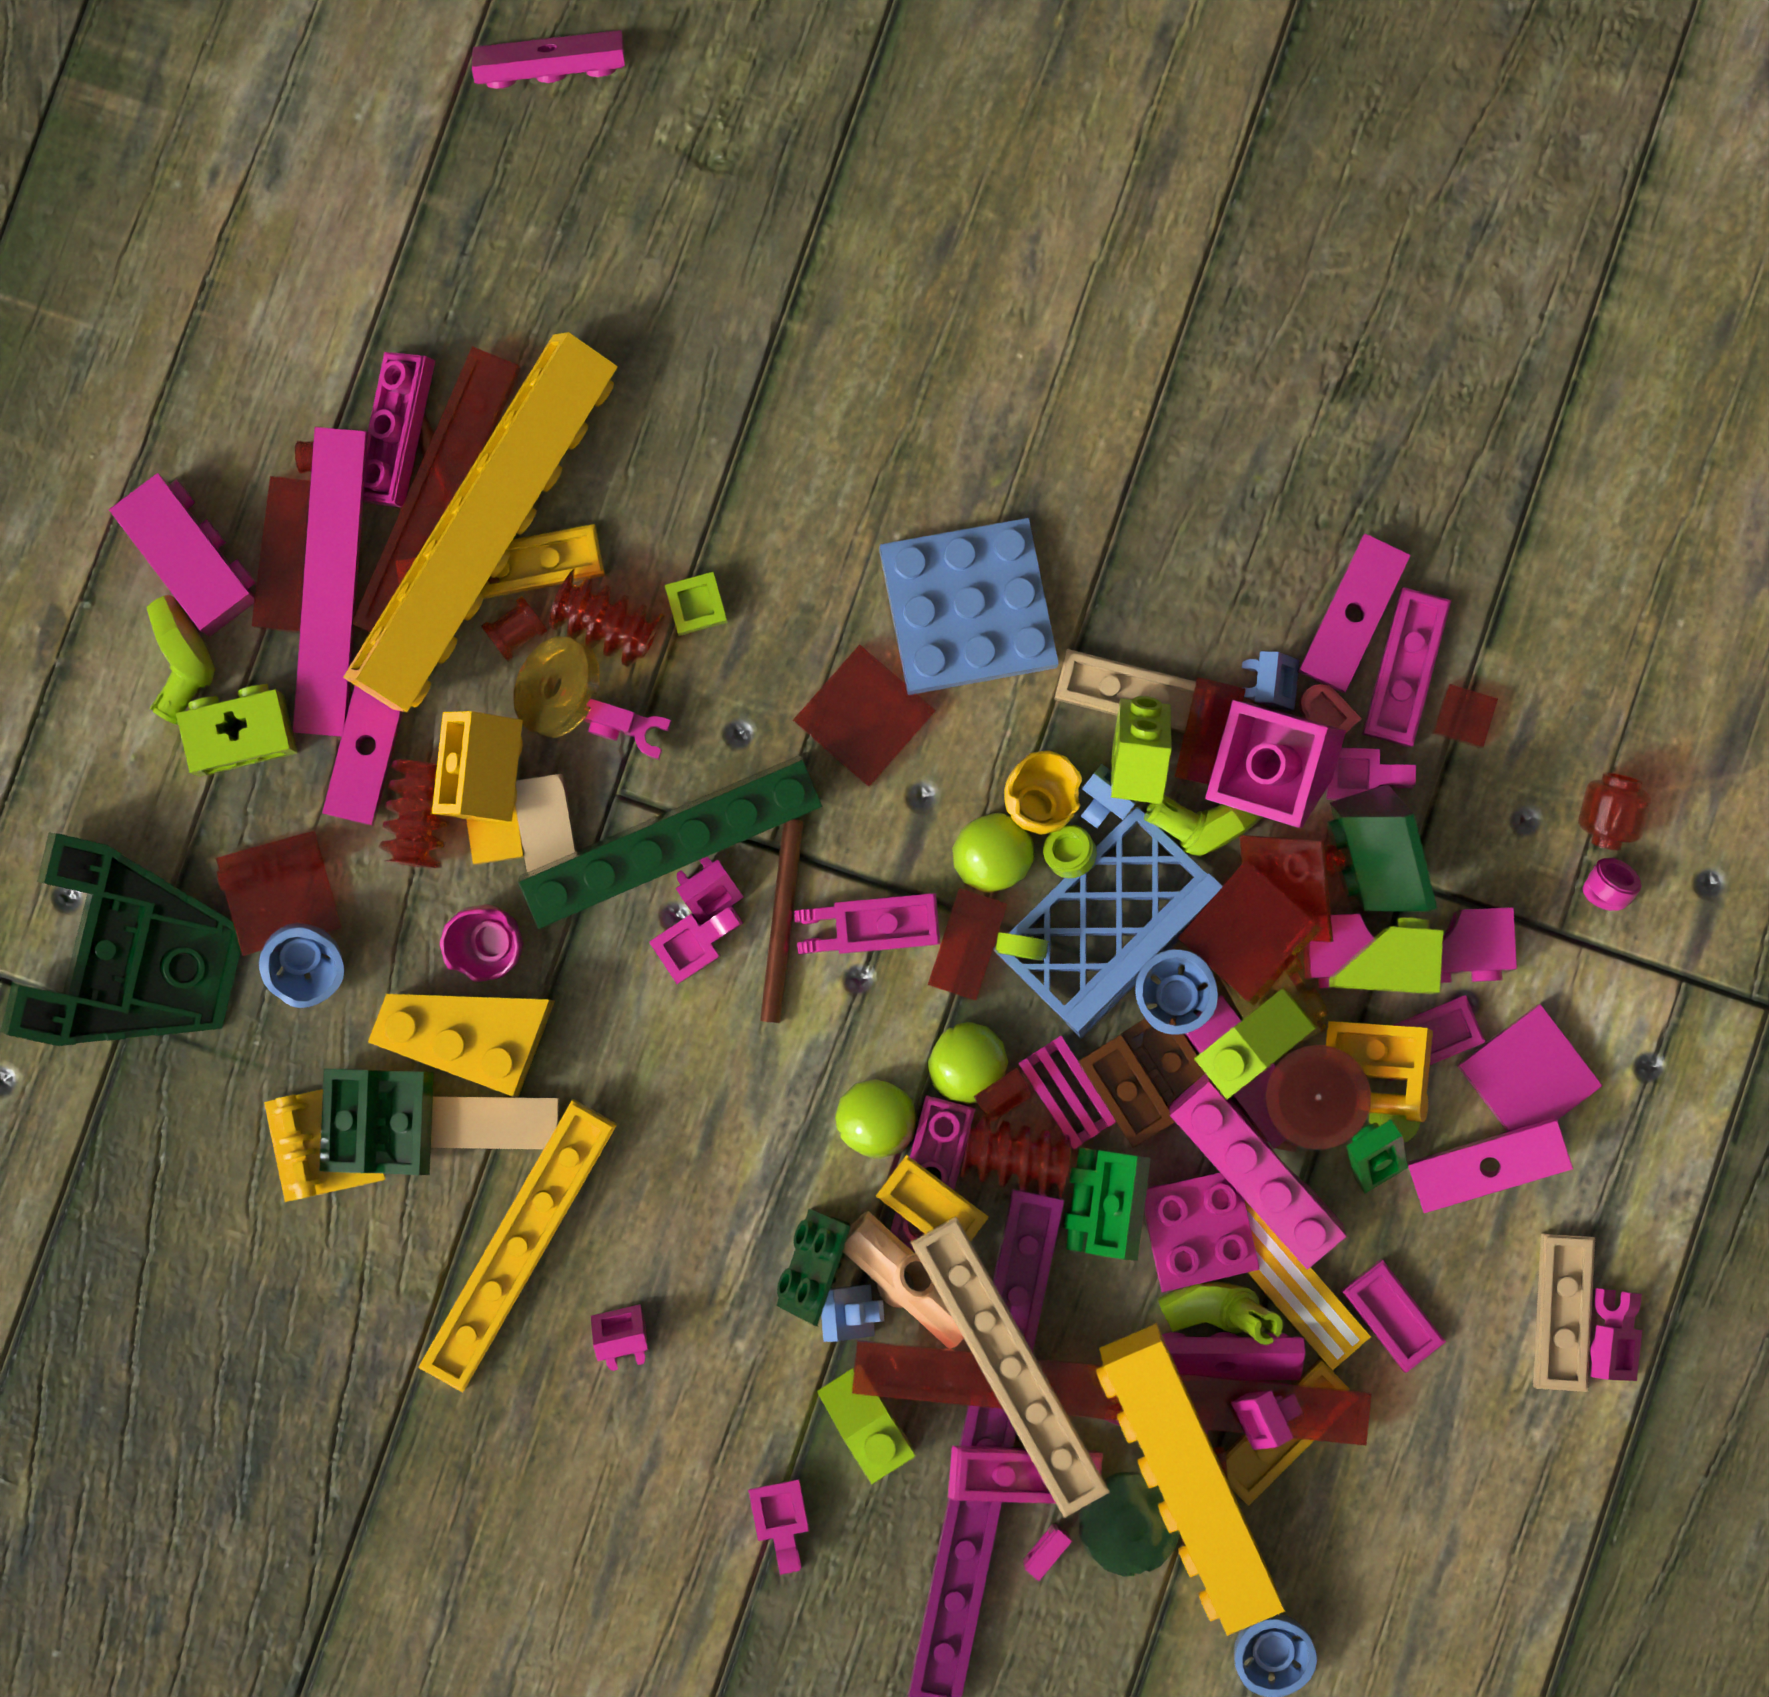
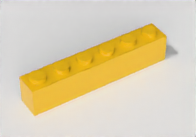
M1157 1323L1100 1347L1103 1366L1096 1369L1098 1378L1108 1398L1115 1395L1118 1396L1124 1410L1117 1414L1119 1424L1128 1443L1130 1444L1138 1440L1145 1455L1137 1459L1139 1467L1148 1487L1152 1488L1158 1485L1165 1501L1159 1503L1158 1507L1168 1531L1172 1533L1179 1530L1185 1546L1178 1548V1551L1190 1578L1198 1574L1200 1575L1205 1590L1198 1592L1210 1622L1220 1619L1228 1636L1285 1612L1276 1585Z

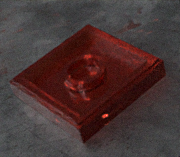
M859 644L798 713L793 722L870 788L936 713V710L919 695H908L906 684Z
M1245 860L1178 938L1204 960L1211 969L1246 1001L1255 1006L1322 927Z

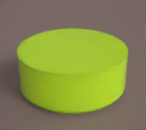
M1065 825L1061 831L1052 832L1048 835L1044 843L1043 854L1047 864L1055 874L1063 878H1077L1092 868L1096 860L1097 849L1094 841L1085 829L1076 825Z
M998 932L995 950L999 954L1043 961V958L1046 959L1049 941Z

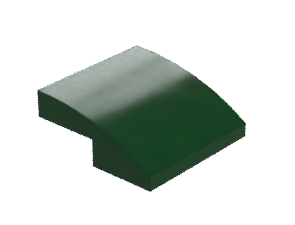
M324 1068L319 1171L430 1175L434 1072Z

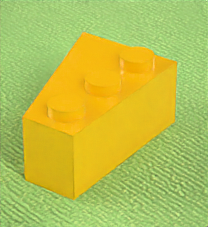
M386 994L368 1043L512 1097L519 1096L555 1001L547 999Z

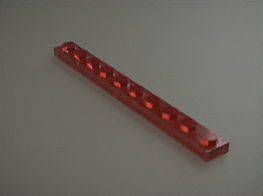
M856 1340L852 1394L1003 1409L971 1351ZM1036 1358L1068 1416L1118 1420L1117 1414L1124 1411L1118 1396L1115 1395L1111 1398L1106 1396L1096 1369L1103 1365ZM1179 1373L1206 1430L1245 1433L1231 1402L1247 1393L1271 1390L1274 1397L1281 1395L1282 1398H1285L1290 1394H1294L1303 1413L1286 1422L1293 1438L1367 1446L1372 1395L1369 1392Z

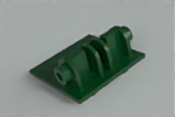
M812 1209L808 1210L806 1218L799 1223L795 1231L793 1241L795 1251L789 1268L785 1269L780 1276L777 1286L779 1299L776 1306L811 1325L818 1326L830 1288H833L831 1285L836 1283L837 1280L834 1277L837 1268L840 1269L842 1265L839 1262L840 1258H844L845 1255L843 1249L851 1228L849 1222L835 1217H828Z

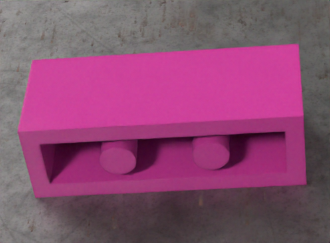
M157 473L111 507L109 511L198 629L210 637L258 601L249 589L256 582L238 559L230 564L219 548L226 542L208 519L202 523L197 521L188 509L195 504V501L177 479L169 484L166 479Z

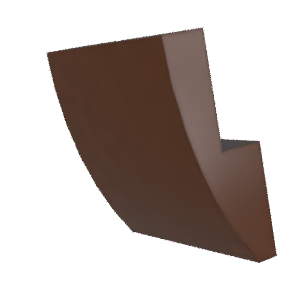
M1146 1018L1078 1061L1133 1148L1175 1122L1170 1116L1169 1104L1205 1074L1204 1070L1194 1059L1198 1054L1185 1034L1171 1035L1163 1033L1154 1028ZM1172 1019L1170 1025L1176 1026V1019Z

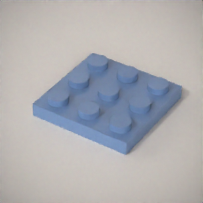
M1029 518L880 544L879 552L908 695L1058 667L1059 663Z

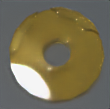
M556 636L542 642L528 655L518 672L513 690L514 710L518 719L523 720L522 725L533 733L557 738L573 731L586 718L591 707L587 706L591 693L597 695L600 685L599 663L593 650L571 637ZM561 679L560 689L553 696L554 687L556 683Z

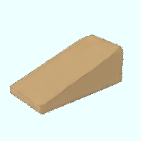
M563 774L516 780L517 801L515 807L527 872L576 852L565 776Z

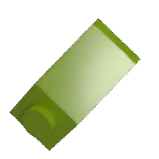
M1398 918V927L1383 929L1329 977V987L1424 994L1440 993L1443 930L1429 929L1430 920Z
M1283 987L1194 1059L1224 1097L1228 1099L1317 1027L1285 987Z
M860 1363L817 1390L844 1442L871 1484H874L916 1456L914 1447Z

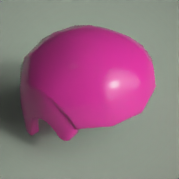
M489 904L466 907L458 912L444 926L439 943L444 963L448 969L457 970L474 982L504 977L519 962L524 944L516 920L508 912Z

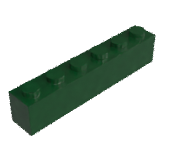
M800 755L582 848L570 855L519 876L518 884L537 927L540 929L823 806Z

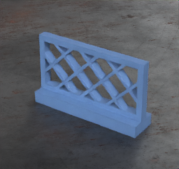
M1138 807L1096 846L1097 856L1092 868L1095 865H1116V892H1087V873L1077 878H1064L1009 933L1020 936H1044V940L1049 941L1044 964H1022L1015 956L999 954L995 950L996 946L993 948L994 952L1081 1039L1136 985L1141 968L1150 958L1158 953L1171 950L1225 896L1224 887L1209 873L1207 874L1160 828L1145 821V813ZM1139 824L1152 837V856L1123 857V837ZM1158 843L1171 856H1158ZM1116 845V857H1104ZM1158 864H1180L1194 878L1180 892H1159ZM1123 865H1152V892H1123ZM1080 881V892L1068 893ZM1080 900V928H1051V909L1059 901ZM1087 900H1116V928H1087ZM1123 900H1152V919L1141 928H1123ZM1159 900H1171L1159 912ZM1044 917V928H1033ZM1135 935L1123 947V936ZM1051 936H1080V964H1051ZM1087 936H1116V955L1108 963L1087 964ZM1080 971V991L1064 1006L1051 993V972ZM1087 971H1099L1087 983ZM1031 972H1044V985Z

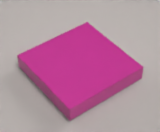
M1541 1004L1534 1006L1457 1065L1507 1132L1556 1117L1559 1120L1603 1086Z

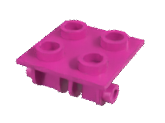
M1221 1172L1172 1184L1156 1185L1147 1189L1144 1216L1161 1292L1260 1269L1244 1198Z

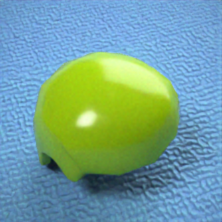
M993 813L978 817L962 828L952 847L954 868L965 884L982 892L992 893L1012 887L1025 878L1034 862L1032 836L1028 830L1022 829L1011 819V816H1007L1005 813Z
M972 1022L961 1023L953 1028H948L936 1042L928 1060V1070L934 1088L948 1101L964 1105H971L992 1096L1002 1083L1008 1065L1003 1040L989 1027Z
M872 1079L854 1084L840 1098L835 1121L840 1138L847 1146L867 1157L882 1159L900 1154L914 1139L918 1117L913 1101L906 1092L892 1083Z

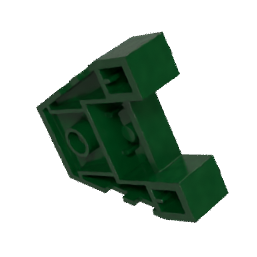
M49 832L37 882L87 893L63 992L12 981L0 1031L8 1036L55 1046H66L95 1041H113L151 1035L159 1036L222 1029L246 929L192 896L182 892L108 845Z

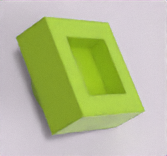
M714 572L665 585L679 636L728 623Z

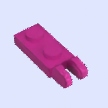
M936 893L834 903L835 907L794 911L796 923L814 924L819 923V921L836 919L837 938L821 940L820 938H811L798 942V954L839 951V954L941 944Z

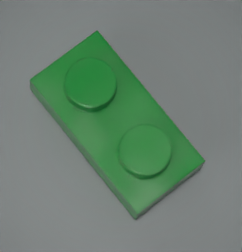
M1392 1119L1380 1126L1378 1123L1365 1126L1352 1137L1353 1142L1347 1145L1353 1176L1364 1194L1408 1168L1403 1137Z

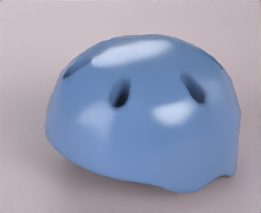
M291 923L284 925L269 937L260 953L259 970L264 984L271 993L293 1007L306 1008L323 1002L339 988L344 977L343 960L337 943L325 930L309 924ZM321 954L328 955L330 958H326ZM283 967L281 974L277 975L279 969ZM310 973L311 977L306 979L304 974Z
M1167 950L1154 955L1143 965L1136 980L1135 993L1140 1011L1154 1028L1163 1033L1177 1035L1192 1032L1209 1021L1216 1009L1218 992L1214 976L1205 961L1189 951ZM1180 965L1185 966L1182 976L1178 974V967ZM1151 976H1157L1161 983L1156 984L1153 982ZM1202 984H1208V987L1206 989H1203L1201 991L1197 990V988ZM1157 1004V1007L1150 1010L1147 1008V1005ZM1197 1010L1202 1012L1200 1017H1197L1193 1012ZM1172 1019H1176V1026L1170 1025Z
M1283 1614L1275 1615L1240 1630L1234 1646V1662L1240 1679L1250 1691L1261 1696L1282 1697L1294 1693L1307 1684L1316 1669L1317 1655L1309 1633L1298 1621ZM1297 1635L1301 1638L1293 1639L1292 1637ZM1253 1657L1247 1665H1244L1245 1660ZM1292 1660H1295L1298 1663H1300L1301 1667H1295L1291 1663ZM1269 1672H1274L1275 1677L1273 1681L1268 1680Z

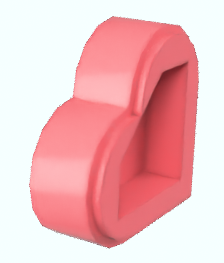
M1313 685L1300 698L1299 708L1305 719L1346 730V733L1362 719L1328 685Z

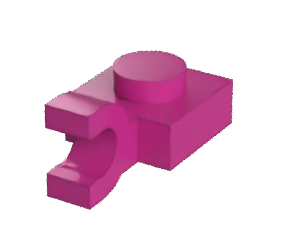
M585 697L579 715L583 722L590 723L589 733L613 741H617L619 733L631 737L634 736L636 745L641 752L656 760H660L662 749L649 745L646 741V735L654 728L669 732L672 724L671 720L663 717L651 716L646 718L634 712Z
M1341 748L1332 781L1327 787L1326 800H1339L1387 784L1391 788L1413 789V786L1416 784V765L1380 764V749Z
M733 906L726 908L702 925L692 913L649 941L675 983L680 984L719 958L721 954L713 943L744 922Z
M1596 1288L1595 1307L1598 1314L1605 1319V1326L1596 1325L1595 1339L1592 1342L1590 1351L1592 1360L1591 1377L1606 1380L1637 1381L1642 1330L1634 1329V1322L1641 1306L1642 1294L1622 1292L1621 1303L1617 1309L1615 1306L1616 1290Z
M800 1479L749 1489L758 1541L773 1538L780 1575L800 1571L802 1567L795 1534L809 1531Z

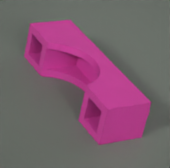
M1513 907L1464 909L1453 913L1450 924L1443 934L1440 983H1452L1451 973L1471 972L1472 982L1502 981V971L1517 969ZM1360 914L1320 915L1302 918L1305 979H1318L1319 988H1333L1329 987V977L1374 938L1366 928Z
M1206 1073L1169 1104L1170 1116L1307 1270L1347 1237L1341 1220L1317 1193L1297 1177L1277 1156L1253 1127L1237 1103L1231 1097L1226 1099Z

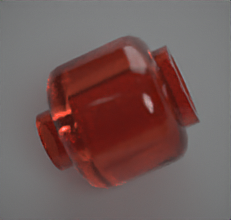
M1603 772L1602 779H1595L1588 783L1578 824L1581 829L1592 835L1591 844L1619 851L1623 842L1632 843L1641 839L1651 805V796L1641 789L1643 785L1641 780L1622 774Z

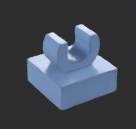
M1260 651L1259 661L1248 659L1242 662V668L1258 672L1257 684L1253 688H1240L1239 694L1274 709L1294 710L1300 660L1280 652Z
M1101 764L1082 789L1094 799L1081 817L1098 828L1110 811L1123 820L1137 801L1111 798V770Z
M871 1285L830 1288L821 1315L823 1341L839 1342L875 1336L874 1322L884 1321V1309L882 1300L872 1301Z

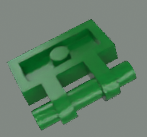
M1087 1148L1078 1149L1076 1168L1071 1167L1069 1179L1070 1183H1074L1071 1212L1065 1213L1063 1226L1064 1229H1068L1066 1250L1138 1261L1150 1157Z

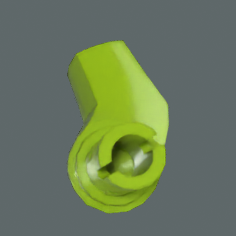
M164 595L151 602L146 608L156 641L169 662V668L172 672L149 709L164 720L178 725L176 713L186 711L188 703L200 687L205 688L206 685H211L215 667L209 650L194 622L174 596Z
M1165 794L1162 804L1150 803L1146 809L1148 812L1144 814L1145 821L1158 828L1160 827L1179 839L1180 846H1182V850L1185 853L1198 856L1213 852L1239 838L1263 818L1262 816L1223 804L1195 813L1176 803V801Z
M1209 1281L1175 1289L1158 1298L1160 1308L1173 1332L1207 1322L1235 1334L1244 1331L1260 1344L1267 1345L1273 1343L1274 1340L1263 1331L1267 1330L1276 1337H1279L1283 1328L1281 1317L1259 1305V1298L1254 1291L1235 1284Z

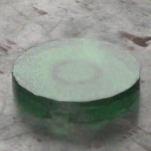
M1137 1471L1117 1472L1103 1479L1110 1492L1081 1508L1079 1514V1536L1086 1553L1106 1571L1123 1577L1136 1576L1135 1574H1141L1145 1571L1151 1572L1161 1567L1174 1552L1180 1532L1177 1530L1170 1533L1165 1525L1158 1507L1159 1503L1165 1501L1159 1486L1149 1488L1143 1474Z

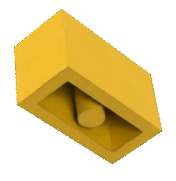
M474 711L443 712L432 814L477 821L512 822L513 808L517 801L516 778L518 759L523 747L521 737L523 720Z

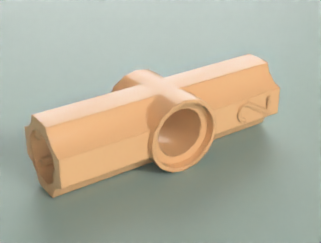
M869 1211L863 1213L850 1226L843 1252L877 1283L879 1294L887 1304L897 1308L904 1307L948 1349L956 1347L964 1338L917 1253L911 1251ZM904 1271L912 1277L914 1290L906 1284Z

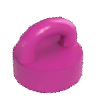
M1603 858L1596 863L1583 885V894L1589 902L1601 909L1619 911L1633 902L1640 892L1642 885L1639 876L1629 865L1614 858Z

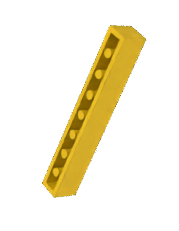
M569 332L554 334L343 678L393 710L408 712L411 706L415 708L423 701L431 686V682L427 680L436 664H443L454 651L458 641L454 637L456 631L464 619L469 621L480 608L484 599V595L480 592L489 577L495 578L507 564L510 552L506 549L516 533L521 535L530 526L536 515V509L533 508L534 503L542 490L544 492L549 491L558 480L562 472V467L558 465L568 448L574 449L583 439L588 429V424L584 421L592 408L603 404L611 393L614 382L610 379L618 366Z

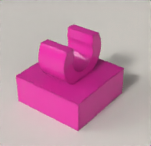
M708 857L699 860L704 869L689 879L682 870L677 873V880L680 886L676 890L701 925L744 898L718 860L712 862Z
M641 1304L591 1316L592 1340L597 1361L606 1360L608 1368L611 1371L618 1370L617 1357L634 1353L637 1364H644L645 1350H648L645 1318Z
M1271 1390L1247 1393L1231 1402L1253 1450L1276 1448L1293 1439L1286 1422L1303 1413L1294 1394H1290L1285 1398H1282L1281 1395L1274 1397Z

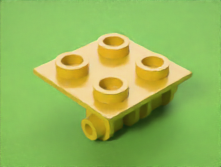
M323 1089L284 1096L264 1102L285 1202L386 1180L385 1174L319 1171Z

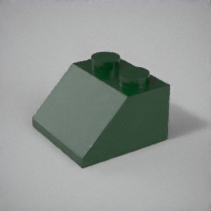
M1388 784L1329 802L1334 820L1327 821V829L1334 849L1336 851L1342 849L1346 866L1339 868V876L1347 897L1355 896L1365 911L1428 912L1438 909L1414 813Z

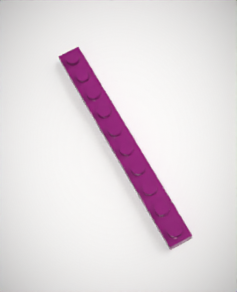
M1012 1189L993 1283L1033 1353L1064 1200ZM976 1361L959 1446L1013 1447L1016 1431ZM948 1498L907 1697H962L1002 1502L956 1501Z

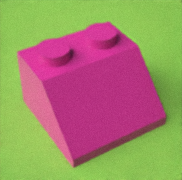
M1233 700L1205 799L1302 828L1332 781L1346 730L1257 704Z

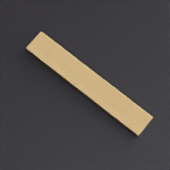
M957 1217L951 1218L911 1241L910 1243L1064 1518L1109 1493L1108 1487Z

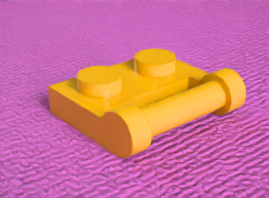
M1328 1021L1324 1060L1341 1066L1350 1076L1407 1080L1406 1095L1356 1091L1357 1104L1355 1112L1404 1115L1407 1121L1425 1122L1428 1113L1427 1088L1433 1031L1429 1028Z

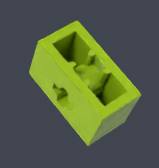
M260 684L238 690L239 698L219 702L218 696H211L189 702L190 710L176 713L189 773L202 777L297 754L284 694L276 689L269 691L268 684ZM235 717L247 724V728L239 730L240 739L238 740L225 733L226 729L233 727V718Z
M1137 696L1133 699L1120 698L1112 747L1111 798L1162 804L1171 754V704L1161 703L1158 699L1148 696Z

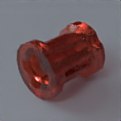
M522 596L516 600V606L492 624L486 621L481 625L507 662L514 658L513 652L534 636L537 634L544 636L548 633L543 623Z

